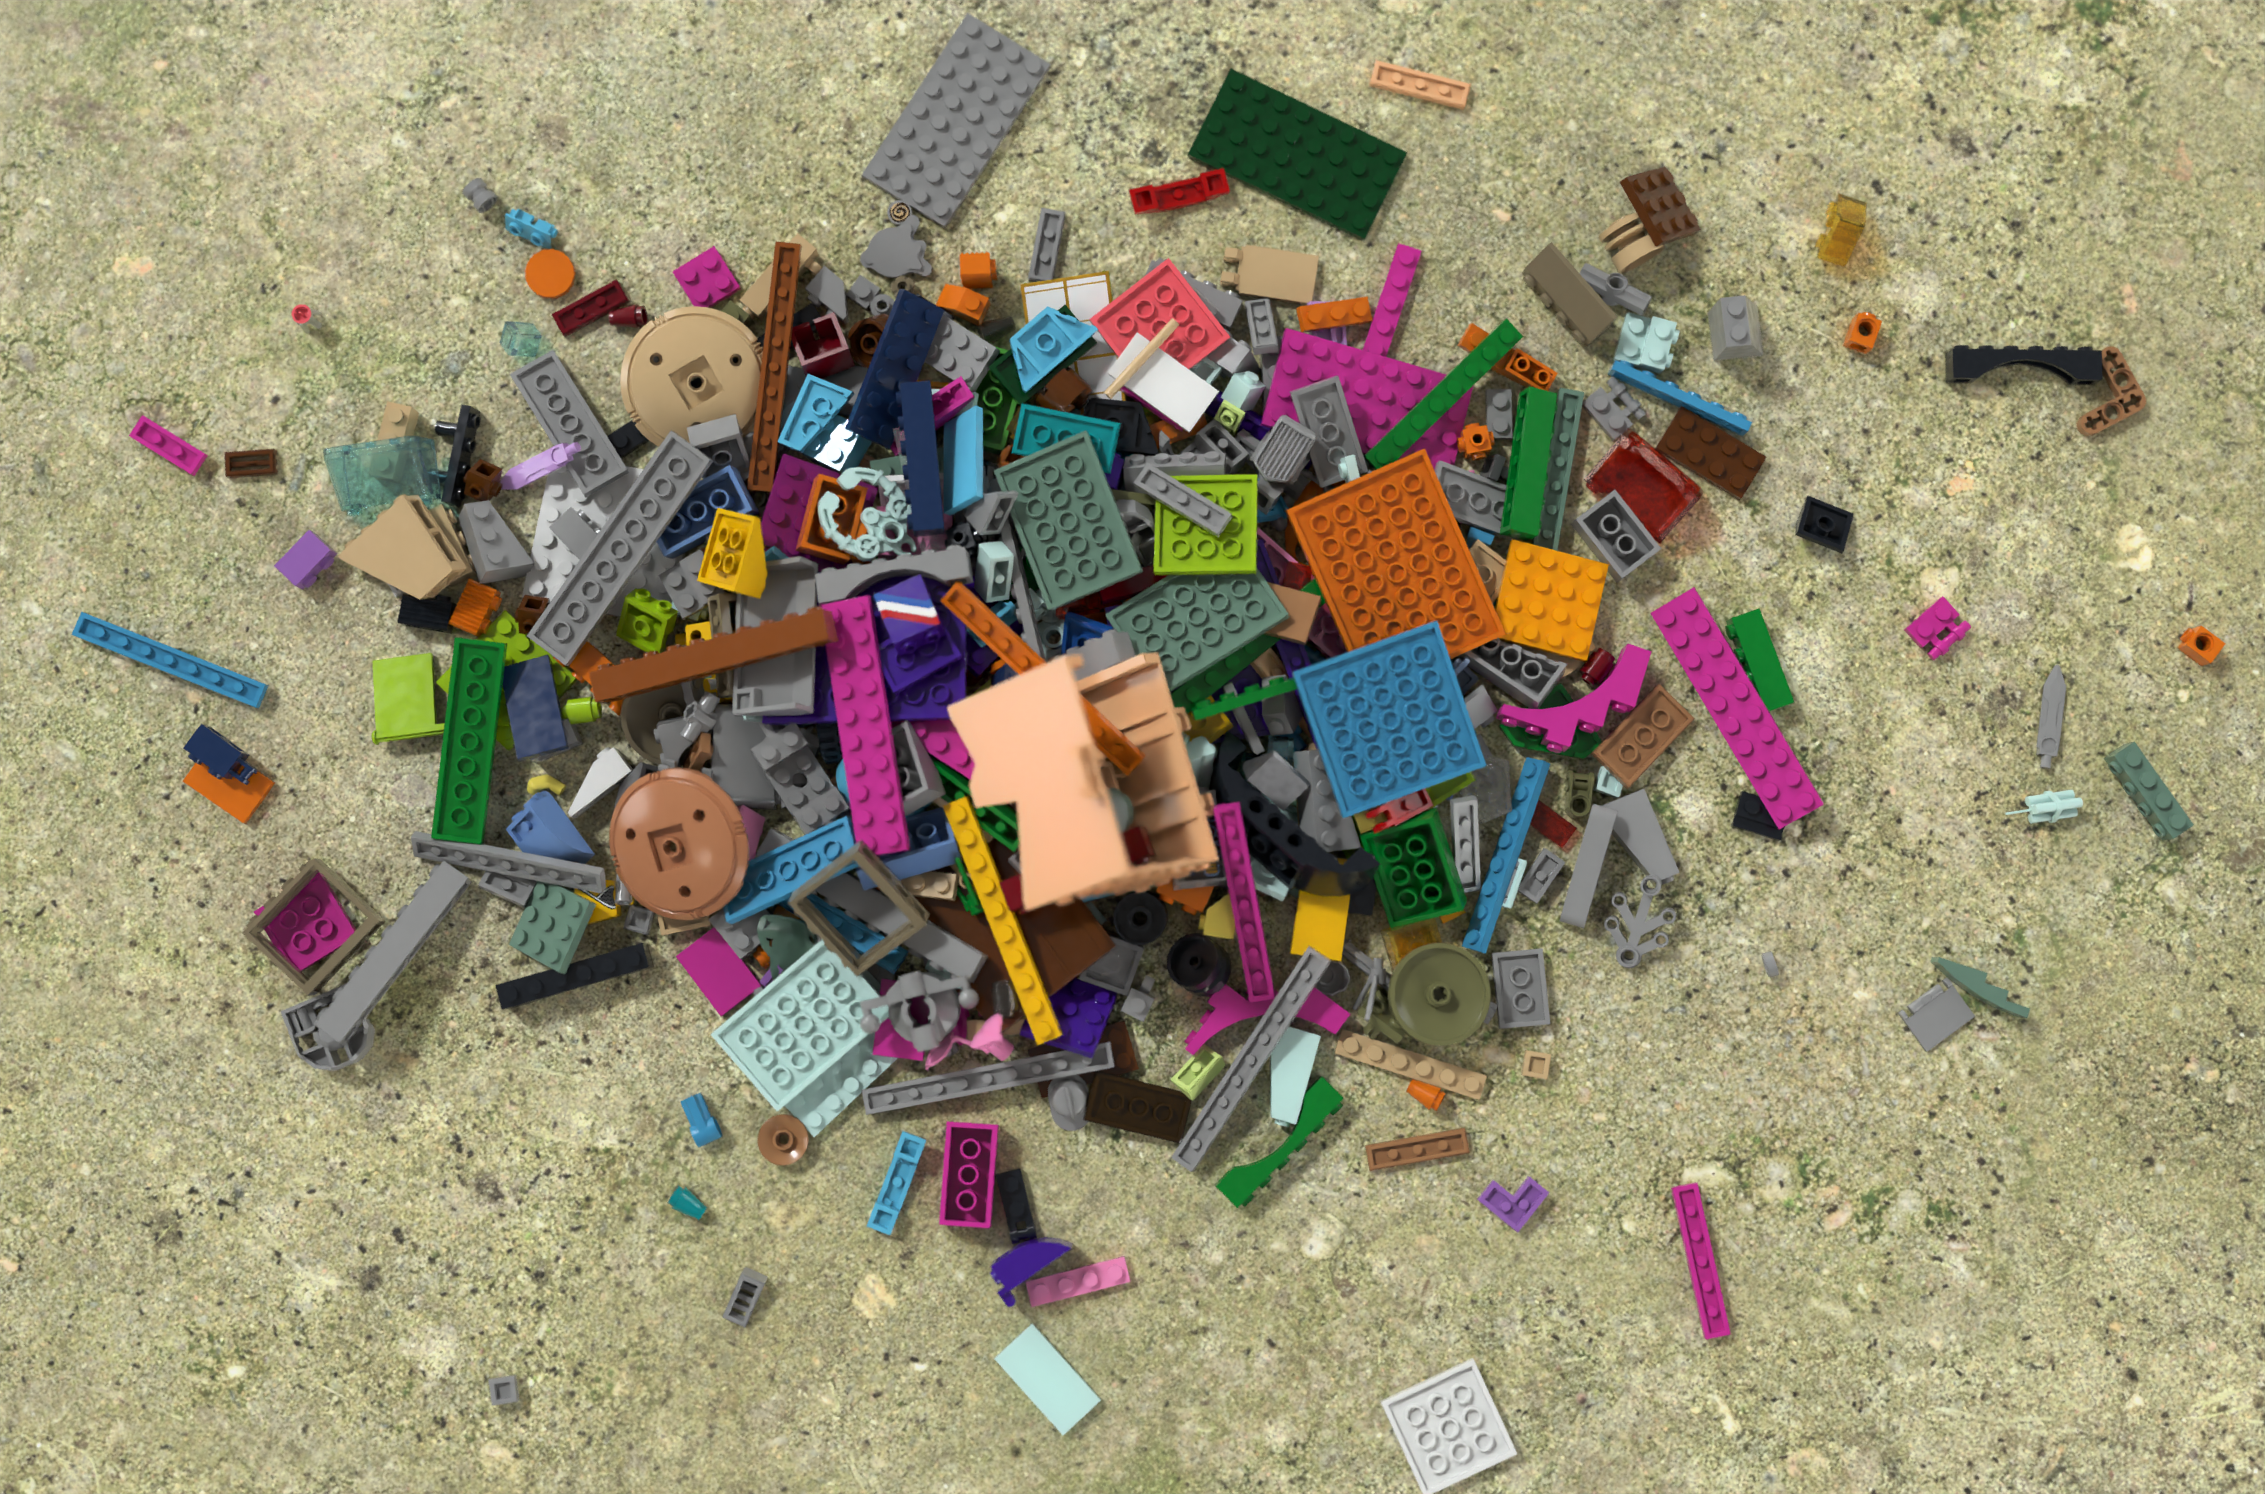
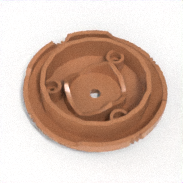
M688 768L663 769L661 772H653V774L650 773L638 779L619 799L612 815L609 831L611 856H614L612 861H615L614 866H617L615 870L629 893L650 911L663 917L677 920L702 918L726 906L735 898L743 886L749 860L748 834L745 833V823H742L743 818L733 800L718 784L713 782L710 776ZM671 841H673L677 846L676 852L670 849L669 845Z

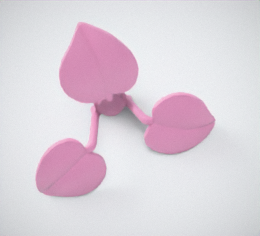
M995 1014L984 1023L982 1029L973 1037L972 1041L959 1036H953L954 1032L951 1031L939 1042V1047L929 1050L925 1069L928 1071L929 1067L943 1060L954 1042L964 1043L972 1049L982 1050L986 1054L990 1052L1000 1061L1006 1060L1012 1053L1014 1045L1003 1037L1004 1033L1001 1034L1002 1016Z

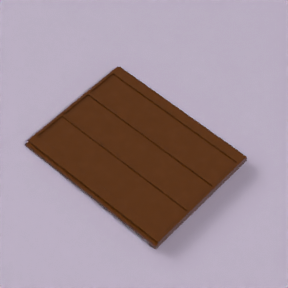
M996 838L989 843L987 842L1001 880L1004 881L1019 875L1008 862L1009 858L1017 851L1013 852ZM960 851V855H961V859H962V862H961V863H962V865H963V867H964L966 873L969 874V871H968V869H967V866H966V864H965V861H964L963 856H962L961 851ZM950 866L932 870V872L956 874ZM968 876V878H969V880H970V883H971V885H972V887H973V890H974V892H976V889H975V886H974V884H973V881H972L971 878ZM958 880V887L966 897L969 895L968 890L961 887ZM957 894L955 901L915 897L929 912V921L989 956L974 983H969L970 988L978 994L979 1001L975 1008L983 1019L987 1021L993 1015L1000 1014L1002 1016V1034L1025 1017V1012L985 912L971 916L970 911L966 912ZM1077 895L1072 897L1073 902L1058 906L1057 902H1052L1034 908V910L1019 915L1018 912H1015L1048 998L1117 947L1082 899L1078 898Z

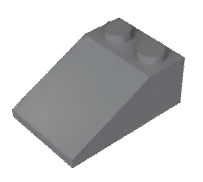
M905 721L892 729L905 816L945 794L939 772L909 721Z

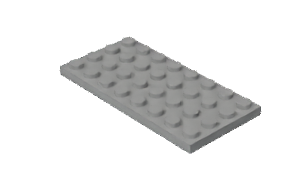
M967 13L862 173V177L894 198L907 202L912 209L946 229L1050 69V63Z

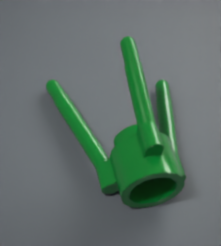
M956 857L955 862L969 895L965 897L958 886L956 894L962 901L966 912L970 911L971 916L984 912L977 891L974 892L960 858Z

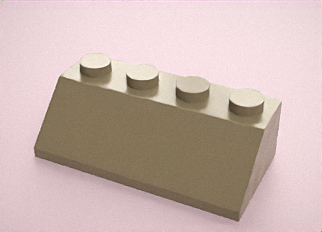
M1552 242L1525 267L1522 273L1524 282L1531 289H1536L1540 294L1539 298L1542 303L1547 307L1551 306L1557 313L1556 318L1564 326L1567 325L1573 331L1572 336L1579 344L1583 343L1588 347L1606 332L1616 320L1617 315Z

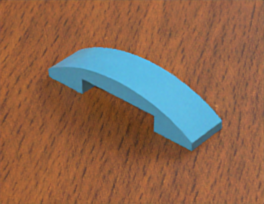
M902 1131L867 1227L891 1235L917 1169L926 1139Z

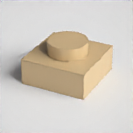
M1525 1050L1521 1075L1548 1079L1551 1054Z

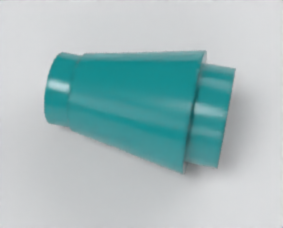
M678 1186L667 1202L672 1206L671 1209L698 1220L707 1209L686 1187L683 1189Z

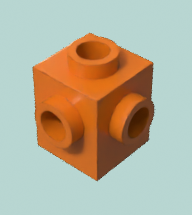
M1479 423L1466 425L1465 429L1460 433L1461 437L1457 438L1458 449L1460 453L1463 452L1464 460L1472 458V461L1484 459L1492 450L1491 446L1495 445L1492 431L1488 432L1487 425L1480 426ZM1480 437L1481 443H1475L1473 438Z

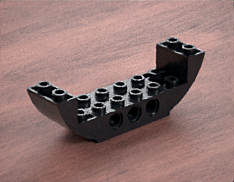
M1227 731L1217 757L1213 762L1209 791L1215 790L1217 805L1240 802L1249 854L1290 890L1296 888L1321 896H1343L1366 889L1380 865L1374 855L1360 847L1341 865L1334 855L1326 852L1313 837H1309L1300 829L1295 821L1285 816L1277 805L1268 801L1256 787L1251 786L1236 771L1247 747L1239 737Z

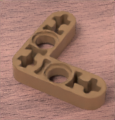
M2109 346L2102 349V375L2115 399L2093 409L2078 419L2077 430L2084 436H2092L2139 412L2146 405V397L2122 353L2116 347ZM2107 355H2112L2114 358L2111 362L2104 360ZM2119 365L2120 369H2117L2112 373L2110 372L2111 369ZM2117 374H2122L2126 377L2127 384L2124 387L2116 384L2115 376ZM2131 399H2137L2138 402L2135 405L2125 409L2122 406ZM2107 407L2116 409V419H2109L2106 416L2105 410ZM2099 417L2100 422L2094 424L2092 428L2085 427V423Z

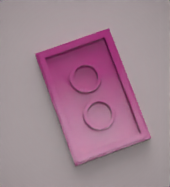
M715 927L676 956L721 1017L754 992L753 990L762 986L743 959L736 955Z
M882 978L880 995H886L898 980ZM924 994L911 998L913 1002L910 1006V1012L918 1020L917 1023L927 1024L929 1021L930 1008L924 1001ZM889 1017L880 1024L879 1029L875 1032L873 1055L924 1060L925 1051L918 1052L917 1048H914L913 1042L904 1039L895 1031Z

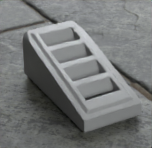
M745 1267L722 1318L746 1328L768 1277ZM743 1288L754 1293V1296L740 1291V1289ZM736 1298L750 1303V1306L736 1301ZM732 1307L746 1312V1315L744 1316L732 1311Z

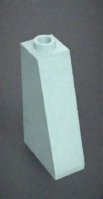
M1288 1027L1271 1053L1270 1116L1275 1118V1124L1289 1127L1290 1123H1297L1320 1041V1035Z

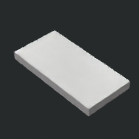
M1137 332L1109 370L1108 375L1116 379L1150 341ZM1160 348L1150 356L1124 385L1188 433H1190L1219 393L1217 389Z

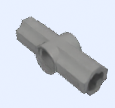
M1588 263L1584 264L1579 273L1594 291L1600 294V297L1607 305L1616 306L1620 304L1643 316L1652 300V296L1629 285L1627 278L1620 273L1607 274Z

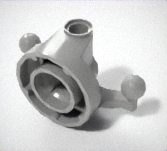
M916 971L898 976L899 980L889 989L886 995L860 1002L863 1013L860 1027L865 1033H875L879 1029L880 1020L876 1015L872 1014L871 1009L888 1005L889 1019L895 1031L904 1039L913 1042L914 1048H917L918 1052L939 1047V1042L957 1025L961 1013L960 1005L963 1008L972 1009L978 1004L979 997L977 992L970 988L967 975L946 979L932 972ZM957 987H961V989H962V991H961V993L959 994V996H958L957 991H956V989H955V988H957ZM924 994V1001L930 1008L928 1019H931V1023H917L918 1020L910 1012V1006L913 1002L911 1001L912 997Z

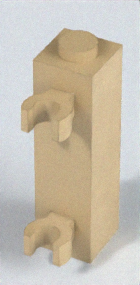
M797 233L789 243H797L802 246L798 279L806 270L816 276L823 268L815 262V259L819 256L818 251ZM773 262L739 300L743 306L742 309L751 316L752 320L756 317L762 322L767 316Z

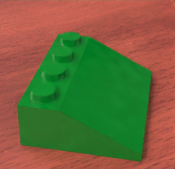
M1437 807L1425 810L1396 826L1388 827L1377 833L1370 830L1360 834L1365 851L1373 854L1380 863L1374 874V879L1391 928L1464 910L1467 899Z

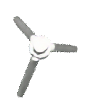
M1373 958V967L1370 968L1368 980L1353 1006L1354 1010L1358 1009L1371 987L1366 1008V1021L1370 1020L1377 984H1386L1387 988L1389 986L1390 979L1386 975V968H1383V958Z

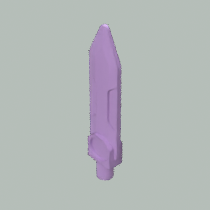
M578 442L570 445L568 443L557 444L509 469L500 481L502 484L501 490L520 489L567 465V463L574 460L572 455L581 451L580 444Z

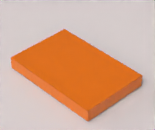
M195 763L183 780L184 783L243 824H247L275 784L274 781L259 771L256 774H252L248 785L235 777L232 779L222 777L220 780L208 772L210 768L204 763L201 765ZM242 765L237 772L241 773L245 767Z

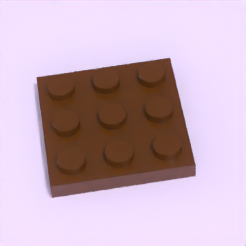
M1666 166L1628 176L1620 181L1622 188L1656 247L1695 235L1701 230L1696 216L1691 213L1686 204L1685 196L1677 188L1674 177L1667 170Z

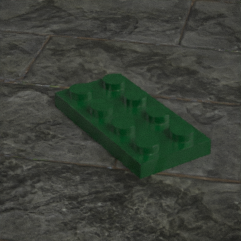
M1063 305L1058 310L1063 315H1070L1076 318L1066 305ZM1091 336L1026 394L1022 390L1012 349L997 359L988 369L1021 407L1022 403L1025 404L1040 392L1057 373L1074 364L1097 345V342Z

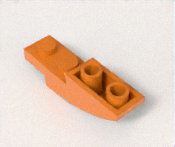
M1471 323L1468 325L1457 346L1470 353L1489 333ZM1511 348L1491 368L1493 371L1527 388L1531 386L1546 391L1549 390L1558 374L1518 348Z

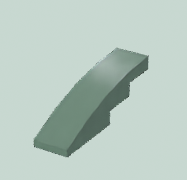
M1941 957L1931 958L1930 962L1938 970L1970 995L2016 1017L2028 1018L2030 1008L2006 1001L2009 993L2008 990L1985 983L1988 973Z

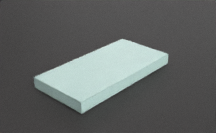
M1033 1323L994 1358L1062 1435L1069 1431L1101 1401L1099 1396Z

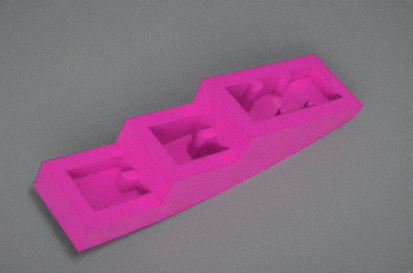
M962 376L932 395L935 431L975 398ZM899 428L891 446L895 456L902 455L900 441L905 440L904 431H899Z

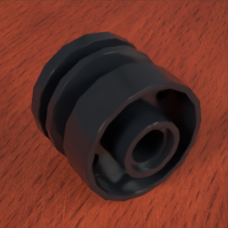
M1135 891L1128 893L1118 903L1114 911L1113 923L1117 933L1123 940L1133 945H1146L1154 942L1162 935L1168 922V911L1165 903L1159 899L1157 894L1150 891L1135 894ZM1138 911L1144 912L1147 915V922L1138 923L1135 920V913Z

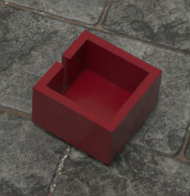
M834 312L813 320L820 339L815 340L809 322L792 328L791 340L806 377L807 374L823 379L855 367Z

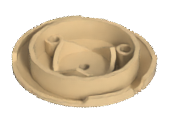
M707 307L677 308L665 312L664 316L659 315V318L655 317V321H649L629 344L621 367L620 385L622 399L627 413H630V418H633L632 422L636 423V428L658 447H660L671 430L690 443L687 427L736 414L743 437L750 432H754L763 347H760L761 343L757 342V337L748 327L733 316ZM658 356L660 360L659 362H654L653 358ZM734 357L739 359L738 363L733 362ZM699 377L702 380L701 387H692L691 379Z

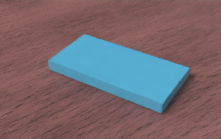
M977 405L944 424L943 513L949 516L983 498V408Z

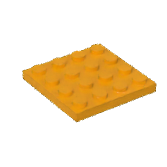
M1512 539L1495 606V611L1505 631V635L1498 638L1502 641L1571 659L1587 661L1609 565Z

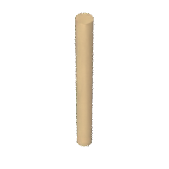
M1173 318L1104 391V394L1109 399L1115 396L1179 326Z

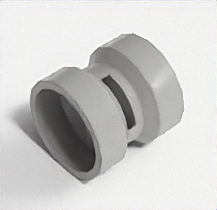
M482 178L472 180L462 192L468 200L473 201V206L479 213L489 210L498 200L493 191L486 189L487 184Z

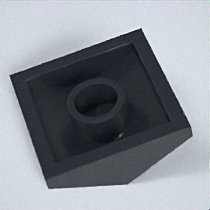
M1807 495L1796 522L1795 535L1842 554L1854 514Z

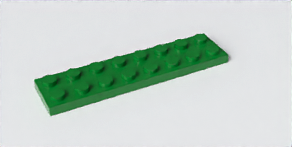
M455 637L431 834L433 839L484 844L507 643Z

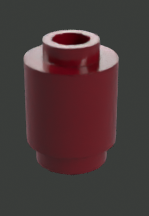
M1598 648L1596 652L1593 651L1579 670L1582 674L1581 679L1590 686H1594V684L1600 685L1614 666V656L1602 648Z

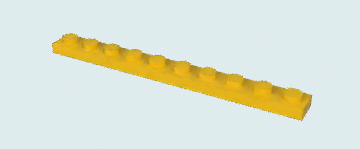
M966 796L943 805L1037 1045L1062 1036L1063 1033L1015 912H1009L999 882H1002L969 797Z

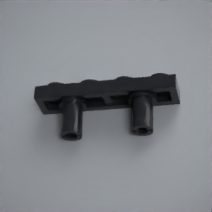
M462 404L458 423L438 420L435 425L436 435L454 438L448 470L427 469L425 473L426 483L444 486L441 502L461 508V503L466 496L464 494L466 484L464 483V477L467 471L471 469V455L476 448V431L481 424L480 411L472 406Z

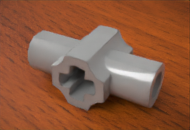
M705 691L699 703L693 701L684 711L683 718L687 723L680 736L695 743L701 731L707 733L716 723L717 716L713 711L720 699Z

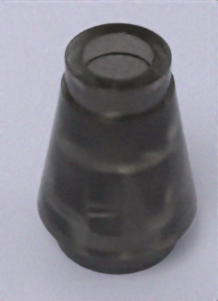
M1011 316L981 322V325L977 327V332L980 338L993 345L1016 328Z

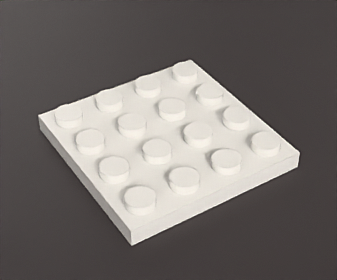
M1473 1358L1380 1401L1422 1494L1438 1492L1517 1455Z

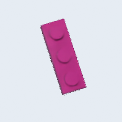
M143 415L129 434L131 438L193 476L196 475L208 456Z

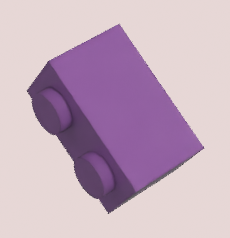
M308 530L274 567L293 585L303 590L305 587L308 588L317 580L316 576L322 569L325 570L333 564L337 553L316 533Z

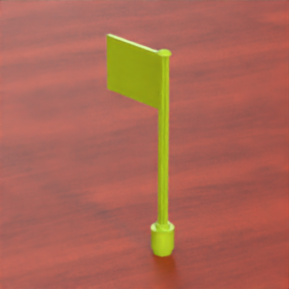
M425 653L372 660L376 730L371 735L373 743L379 745L382 742L443 735L445 723L437 724L433 654ZM593 697L567 700V705L561 708L563 719L568 718L571 725L595 722L596 719L602 718L601 703L595 702ZM509 715L499 716L498 727L511 726Z

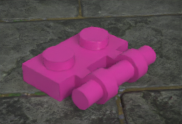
M1942 596L1909 624L1904 631L1919 648H1923L1929 643L1933 649L1927 655L1934 661L1940 655L1944 656L1953 643L1961 641L1966 636L1965 633L1971 628V625L1967 621H1963L1957 626L1953 620L1960 614ZM1945 628L1950 634L1941 641L1936 635Z

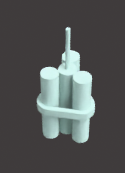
M2049 790L2044 791L2040 795L2027 796L2025 803L2029 806V809L2007 812L2005 815L2029 812L2028 820L2030 824L2045 821L2055 823L2058 819L2076 817L2078 815L2077 808L2083 806V801L2080 797L2075 798L2073 790L2059 792Z

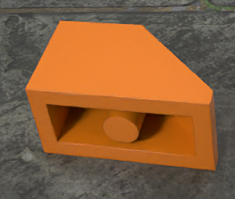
M945 284L936 306L944 309L945 312L980 327L989 310L990 300L988 297L966 287Z

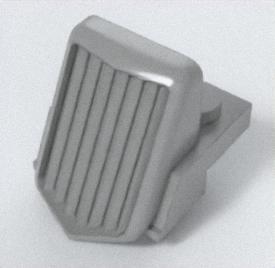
M1282 415L1274 427L1260 441L1250 460L1254 462L1256 468L1266 481L1293 485L1310 461L1309 451L1314 445L1317 435L1287 415Z

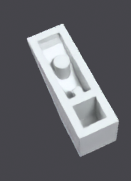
M607 747L597 754L598 759L593 762L568 811L570 817L577 818L617 788L633 771V768L618 749Z

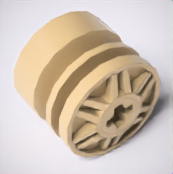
M1637 212L1618 219L1599 235L1601 243L1609 242L1605 246L1607 252L1619 250L1612 257L1611 261L1620 274L1644 264L1665 248L1664 245L1656 247L1649 234H1644L1647 230Z

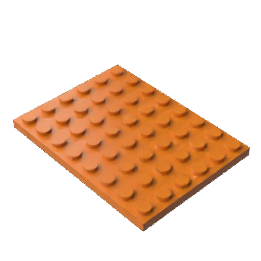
M1425 448L1285 510L1347 652L1433 621L1438 622L1450 659L1505 635V631Z

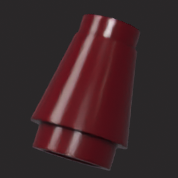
M634 304L610 311L609 322L611 326L640 329L648 322L645 306Z

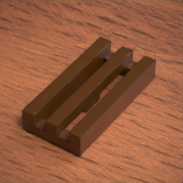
M275 449L224 452L225 477L227 478L278 475L275 456L277 455V450ZM269 456V460L231 462V458ZM256 466L270 467L268 469L231 471V468Z

